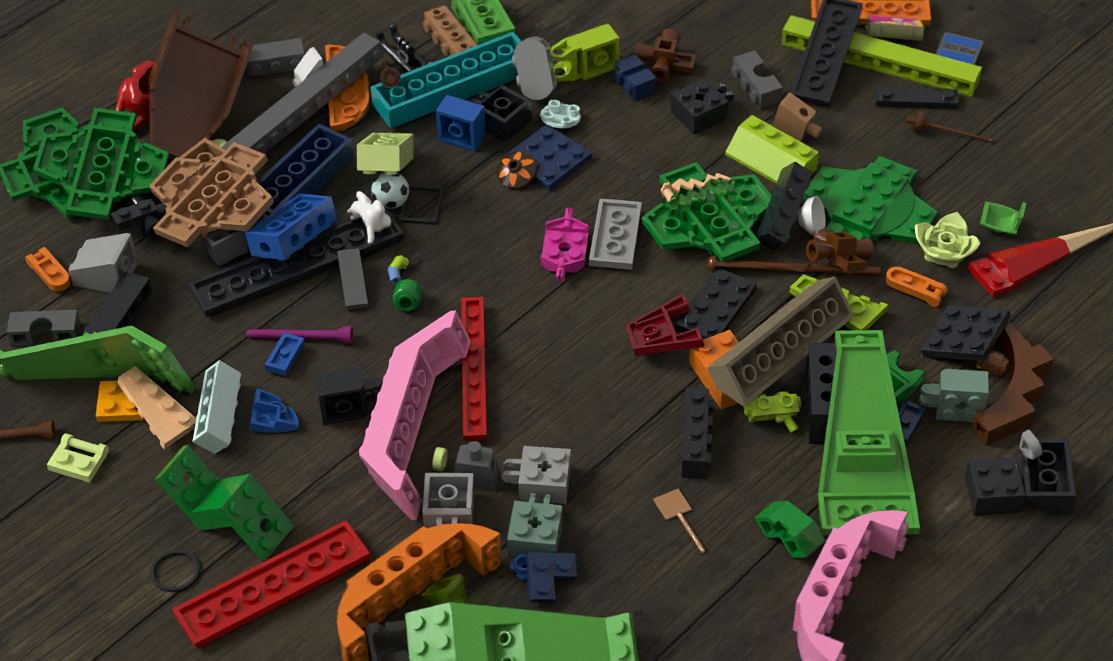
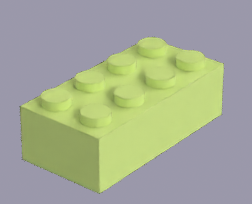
M371 133L357 144V170H363L364 174H376V171H384V174L394 175L414 158L413 134Z

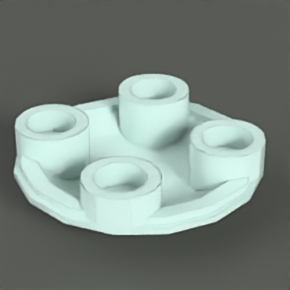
M551 100L548 106L541 110L540 117L545 124L551 127L570 128L580 122L581 115L580 108L577 105L561 104L558 100Z

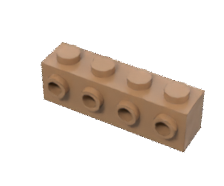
M445 5L424 13L425 21L423 22V27L427 33L431 34L435 44H439L444 55L449 57L477 46Z

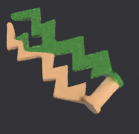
M716 173L715 177L708 174L705 182L691 178L689 182L678 179L672 185L669 182L664 183L661 193L663 198L666 197L671 210L676 209L679 205L691 208L693 199L704 203L707 193L721 197V191L732 194L735 181L733 180L726 187L721 185V181L730 182V177ZM711 183L717 184V186H711ZM694 186L701 189L700 193L693 191ZM681 187L687 189L688 193L687 196L680 194L679 198V196L674 195L672 191L679 194Z

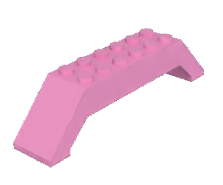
M456 311L448 312L395 347L393 355L389 360L387 373L383 378L381 391L377 396L375 409L371 414L369 427L365 432L363 445L359 450L360 458L364 461L369 474L372 475L376 484L411 520H417L422 499L406 470L435 377L460 358H466L471 343Z

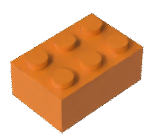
M728 330L704 339V347L689 348V364L705 387L709 388V393L720 409L738 403L717 389L707 367L739 343L732 332Z

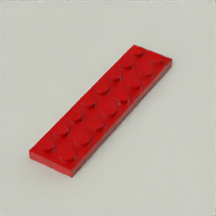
M345 520L173 608V614L195 649H198L371 559L370 553Z

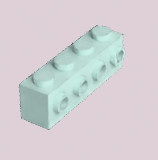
M220 360L205 371L192 441L213 454L218 453L223 448H227L231 442V430L235 421L234 412L238 404L237 395L241 386V373Z

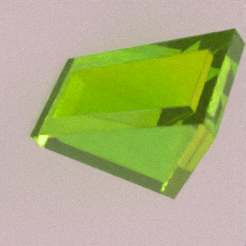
M459 574L438 579L422 595V598L434 606L449 602L464 603L467 599L464 578Z

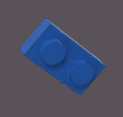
M283 333L265 363V370L286 376L305 345L304 338Z

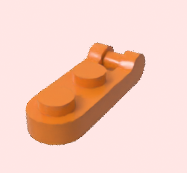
M45 247L39 249L38 253L25 257L28 266L34 269L51 290L63 291L70 286L71 281L68 272Z
M892 267L886 274V283L890 287L927 301L932 307H938L942 301L941 297H944L948 291L946 285L902 267Z

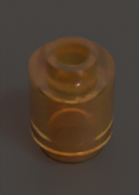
M992 349L986 361L975 362H977V368L995 376L997 374L1003 376L1010 359L1005 358L1006 355Z

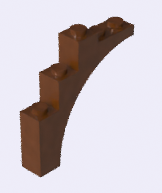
M1009 320L998 340L1002 343L1010 360L1012 369L1011 383L1000 399L986 410L975 415L972 429L985 446L1032 426L1035 414L1032 403L1041 400L1044 383L1041 378L1050 374L1053 363L1052 355L1040 344L1032 347L1030 342L1018 332L1017 327L1011 324Z

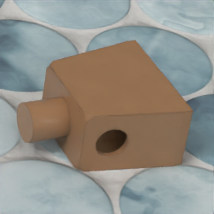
M789 92L779 104L773 127L802 142L807 134L817 139L823 129L813 123L816 111Z

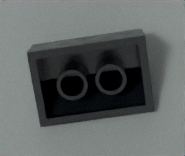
M1037 439L1042 448L1041 456L1030 459L1021 450L1026 499L1047 513H1073L1076 494L1069 439Z

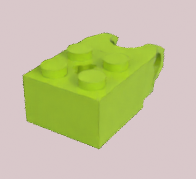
M609 24L565 38L550 48L552 59L560 61L554 65V71H565L564 75H555L556 81H574L580 78L586 80L615 70V62L619 61V36ZM561 50L563 51V54L556 55L554 54V52Z

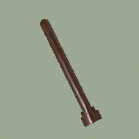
M44 420L38 426L0 430V439L35 435L44 437V439L55 438L56 435L54 420Z

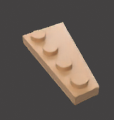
M136 366L118 377L119 386L130 402L136 405L142 419L145 418L150 425L149 429L153 435H157L163 449L195 429L197 418Z

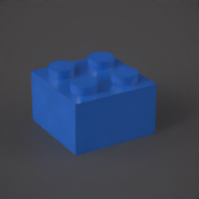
M447 95L436 109L438 141L475 152L486 137L484 106Z

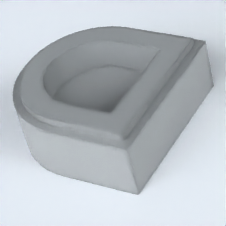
M1030 430L1023 432L1019 448L1030 459L1041 456L1042 448L1037 438Z

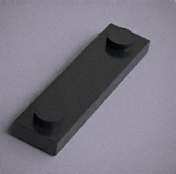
M876 87L875 90L876 106L958 109L959 104L958 89Z

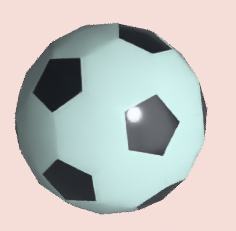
M384 173L378 175L371 188L373 199L379 200L387 209L400 207L405 203L409 195V185L406 179L398 173L394 175Z

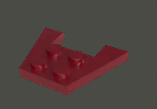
M684 293L625 325L635 356L705 346L698 328L676 335L670 318L691 312Z

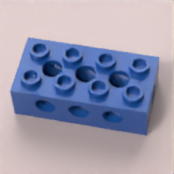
M297 194L245 232L251 255L264 259L274 258L280 261L290 258L291 254L302 249L307 242L315 239L319 233L330 228V225L338 220L332 197Z

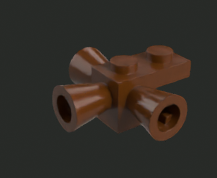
M668 28L663 30L661 37L657 38L655 47L636 42L634 55H637L641 61L653 60L651 72L656 77V82L658 83L666 82L669 79V70L691 74L694 71L697 55L677 52V44L681 39V35L675 29Z
M821 229L815 234L814 239L807 243L806 254L811 262L826 258L831 261L832 265L842 268L843 272L854 274L856 271H865L866 262L862 259L868 260L872 257L873 243L869 238L857 240L856 237L846 231L830 232L827 229Z

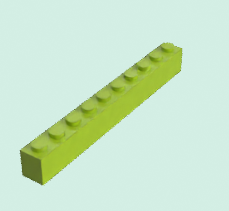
M791 15L783 28L782 45L805 51L815 22ZM854 33L845 60L846 63L940 89H958V94L969 97L973 96L979 84L982 68Z

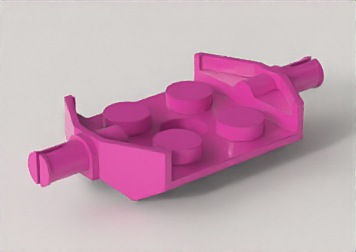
M566 208L564 217L546 222L541 265L548 271H556L555 280L559 282V279L561 282H564L567 272L576 273L584 267L589 225L573 218V208H570V213L569 208ZM562 248H568L569 250H568V251H561L560 249H562Z

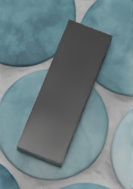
M359 248L337 251L346 310L368 308Z

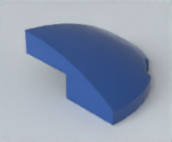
M256 388L249 430L266 433L297 430L299 421L295 411L291 407L287 411L286 406L282 403V399L278 396Z

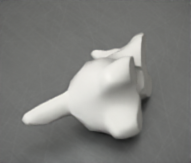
M358 191L356 194L358 201L352 204L347 213L352 214L351 220L357 218L363 220L367 228L368 243L372 244L375 239L374 232H380L384 228H388L391 225V219L384 213L385 207L379 200H375L372 204L365 194Z

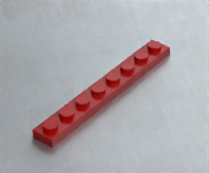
M483 297L461 298L462 324L471 340L467 356L462 358L464 442L487 441Z

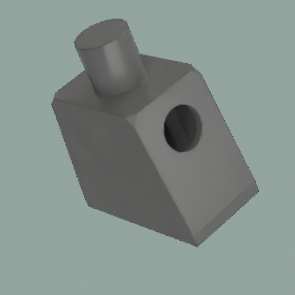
M476 441L460 446L454 473H473L474 488L496 491L501 471L494 450L481 447L480 443Z

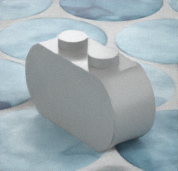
M529 37L519 43L514 50V56H512L513 65L518 71V76L516 77L517 85L519 88L521 87L522 93L526 97L533 100L543 99L551 94L557 86L549 43L540 37Z

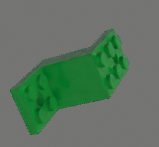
M189 445L183 446L155 478L158 484L200 531L232 526L261 560H267L294 527V524L251 474L218 479ZM185 473L190 476V484L188 486L183 481ZM262 519L267 525L265 532L260 529Z

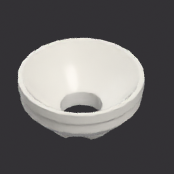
M819 197L808 198L802 207L799 208L798 220L800 226L810 235L815 236L819 230L825 229V211Z

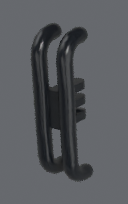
M391 23L389 29L393 40L397 44V52L387 43L383 30L378 29L376 31V37L381 42L382 49L406 73L414 70L409 65L413 62L419 67L434 62L430 61L427 63L414 51V47L403 36L399 35L395 23Z

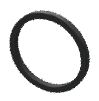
M172 550L160 555L153 562L150 575L157 588L166 592H179L189 588L196 582L200 574V565L197 558L190 552ZM172 555L189 557L196 565V572L193 578L186 584L178 587L161 585L155 579L154 573L157 565L163 559Z

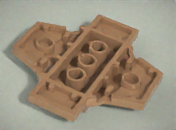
M233 142L221 156L213 157V162L201 163L200 159L175 158L149 185L151 191L164 203L167 212L153 227L155 233L185 247H189L198 236L205 238L209 232L217 229L248 231L274 203L272 196L257 183L255 176L268 161L266 154Z

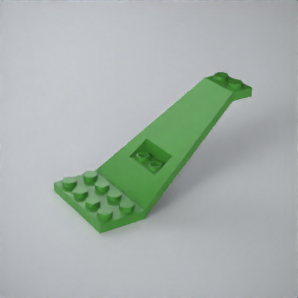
M133 326L99 333L94 331L93 334L85 332L80 337L7 352L0 350V375L5 378L9 375L15 380L119 377L136 366L146 376H155L163 383L168 381L180 393L185 391L191 395L196 389V386L168 346Z

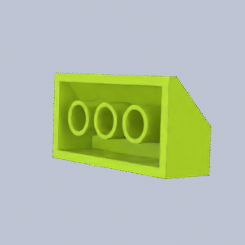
M751 115L739 125L725 155L770 181L777 183L782 168L795 161L812 171L813 174L817 170L819 152Z

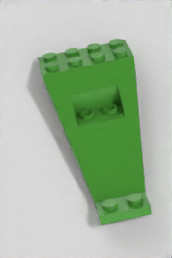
M835 331L837 355L818 491L822 535H830L833 528L839 529L847 522L865 514L880 511L907 512L906 523H909L906 534H919L920 525L915 493L884 344L883 331Z
M453 602L405 613L410 661H638L633 618L630 613L600 618ZM508 635V641L504 643V638Z

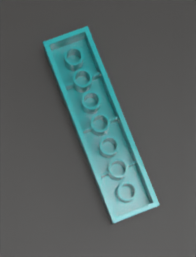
M514 32L402 74L400 83L396 87L388 88L382 83L371 86L372 105L391 129L435 112L447 95L465 100L478 95L481 91L485 92L516 80L518 71L513 65L512 56H514L515 48L522 41Z

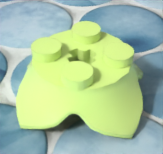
M958 212L944 216L935 227L929 223L915 225L916 239L924 250V258L929 262L946 265L950 268L957 267L959 262L972 254L980 246V241L975 236L967 235V224Z

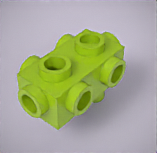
M786 391L778 392L775 396L768 397L766 394H759L744 406V413L748 415L749 422L775 420L776 423L784 422L790 433L798 429L793 418L801 410V400L796 394H789Z

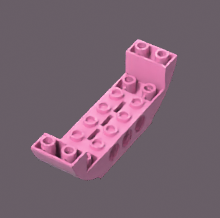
M873 512L859 516L847 522L839 529L833 528L796 601L793 630L797 632L798 647L803 661H845L846 655L842 654L844 643L826 637L824 634L825 632L830 633L834 623V619H832L834 613L837 615L840 613L843 605V600L841 599L843 595L848 596L852 587L851 579L859 574L861 558L866 559L869 550L892 559L895 558L897 551L902 552L906 543L905 535L909 527V523H906L907 512Z

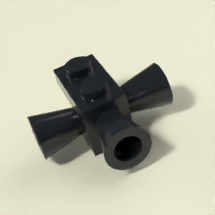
M144 193L129 195L126 200L128 207L111 213L112 220L119 231L136 225L143 237L147 236L152 241H159L164 238L157 235L153 227L161 220L160 218L167 214L166 206L163 202L155 205L151 199L147 200Z

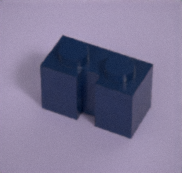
M637 55L615 62L614 78L617 83L623 86L626 94L630 95L634 101L656 93V77L649 69L644 68V63Z

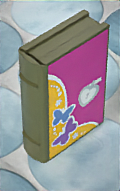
M867 15L866 31L868 36L918 41L923 39L924 26L921 19Z

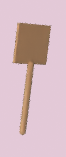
M676 489L654 498L653 501L665 520L667 521L678 516L701 553H705L701 542L682 515L692 511V508L680 490Z

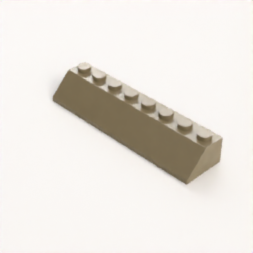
M836 277L816 280L707 367L717 389L742 406H746L808 354L809 343H822L849 321L854 314Z

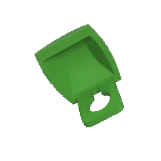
M985 202L980 225L997 233L1016 235L1024 216L1026 203H1022L1018 212L1000 204Z

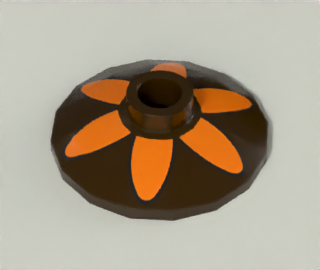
M525 151L511 152L501 159L497 167L498 180L507 188H522L528 185L535 177L537 171L536 161L530 153Z

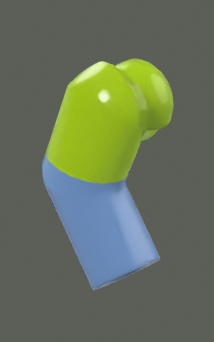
M399 255L390 264L388 273L391 284L397 285L401 281L399 271L401 268H407L406 266L409 265L408 258Z

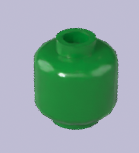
M411 279L398 282L393 294L394 305L399 310L405 312L416 310L421 303L422 287L418 282Z

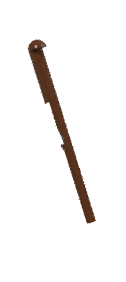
M715 255L707 260V268L712 272H715V268L719 267L726 269L850 274L843 272V269L839 266L830 264L741 260L721 262L716 259ZM866 266L865 271H856L854 274L880 275V267Z

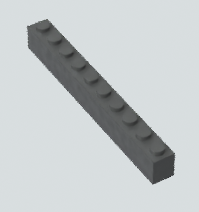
M362 33L221 148L227 150L235 142L265 154L382 59L384 53L381 42L366 33Z

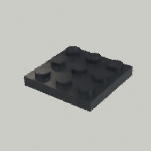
M947 305L921 349L923 356L986 361L1011 317L1009 309Z

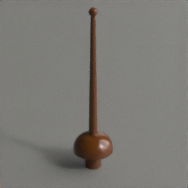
M383 59L386 69L382 71L380 80L385 87H396L400 83L401 75L397 69L388 67L387 60Z
M920 111L917 117L908 115L906 123L915 125L913 130L915 132H919L925 126L986 140L990 143L993 142L992 138L988 139L927 122L925 114Z

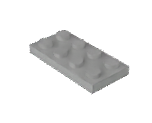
M599 199L589 266L632 270L642 202Z

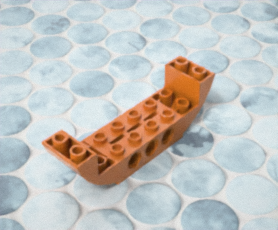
M444 524L427 529L423 526L347 581L348 588L342 596L337 617L343 661H369L365 636L367 630L376 623L382 622L395 609L401 608L411 597L420 594L430 583L439 580L449 569L458 566L463 559L482 576L497 569L500 563H502L500 534L486 527L473 524Z

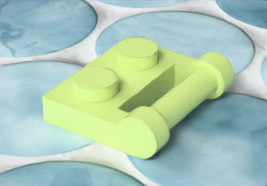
M65 433L61 438L60 445L47 463L48 470L90 483L107 457L109 447L104 444L96 445L75 439L73 435ZM73 447L94 453L95 455L90 457L70 451L69 449Z

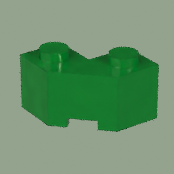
M774 501L755 517L765 537L781 538L792 558H806L825 542L821 529L814 520L789 501Z

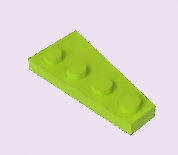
M803 274L790 286L789 293L798 296L818 279ZM841 288L854 314L844 326L852 331L867 330L888 309V304L880 302V304L871 302L869 297L863 295L857 297L849 294V290Z

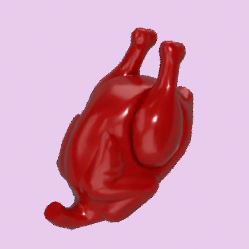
M147 60L133 68V76L126 78L118 91L115 111L124 112L126 108L130 113H136V116H138L133 132H136L138 128L150 120L149 76L154 61Z

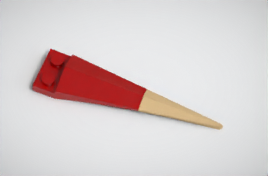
M1113 224L989 253L985 258L970 262L968 270L992 297L1012 291L1062 258L1112 233Z

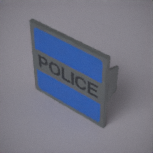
M945 32L935 55L975 65L984 41Z

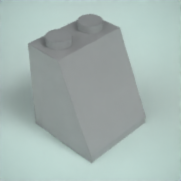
M125 233L86 240L83 247L78 250L74 263L69 266L68 273L71 276L73 286L111 293L118 279H121L125 272L133 273L138 265L131 234Z

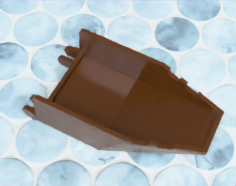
M177 10L168 24L149 76L150 145L168 152L170 156L175 158L182 156L204 138L209 140L229 116L253 48L252 44L249 43L247 45V41L243 40L238 51L232 49L236 41L235 35L231 36L228 45L225 46L188 30L191 20L189 15L184 19L183 26L181 27L177 25L181 13Z

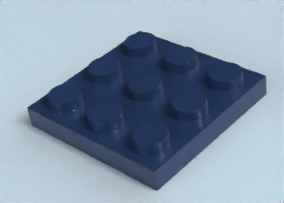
M547 124L507 153L509 154L514 151L530 153L537 164V171L533 181L548 191L552 190L592 159V152Z

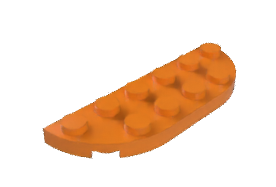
M325 45L326 62L345 47ZM367 71L329 101L331 130L344 131L358 123L366 115L370 105Z

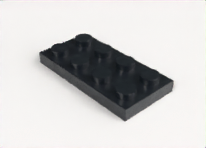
M718 267L690 304L691 312L683 314L678 320L676 330L684 333L698 328L703 340L727 331L757 289V283Z

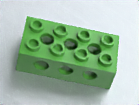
M451 0L452 9L460 24L477 45L511 32L515 33V28L499 0Z

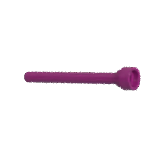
M343 326L338 328V330L249 329L246 332L249 338H281L283 333H287L304 339H338L343 344H352L354 335L352 326Z

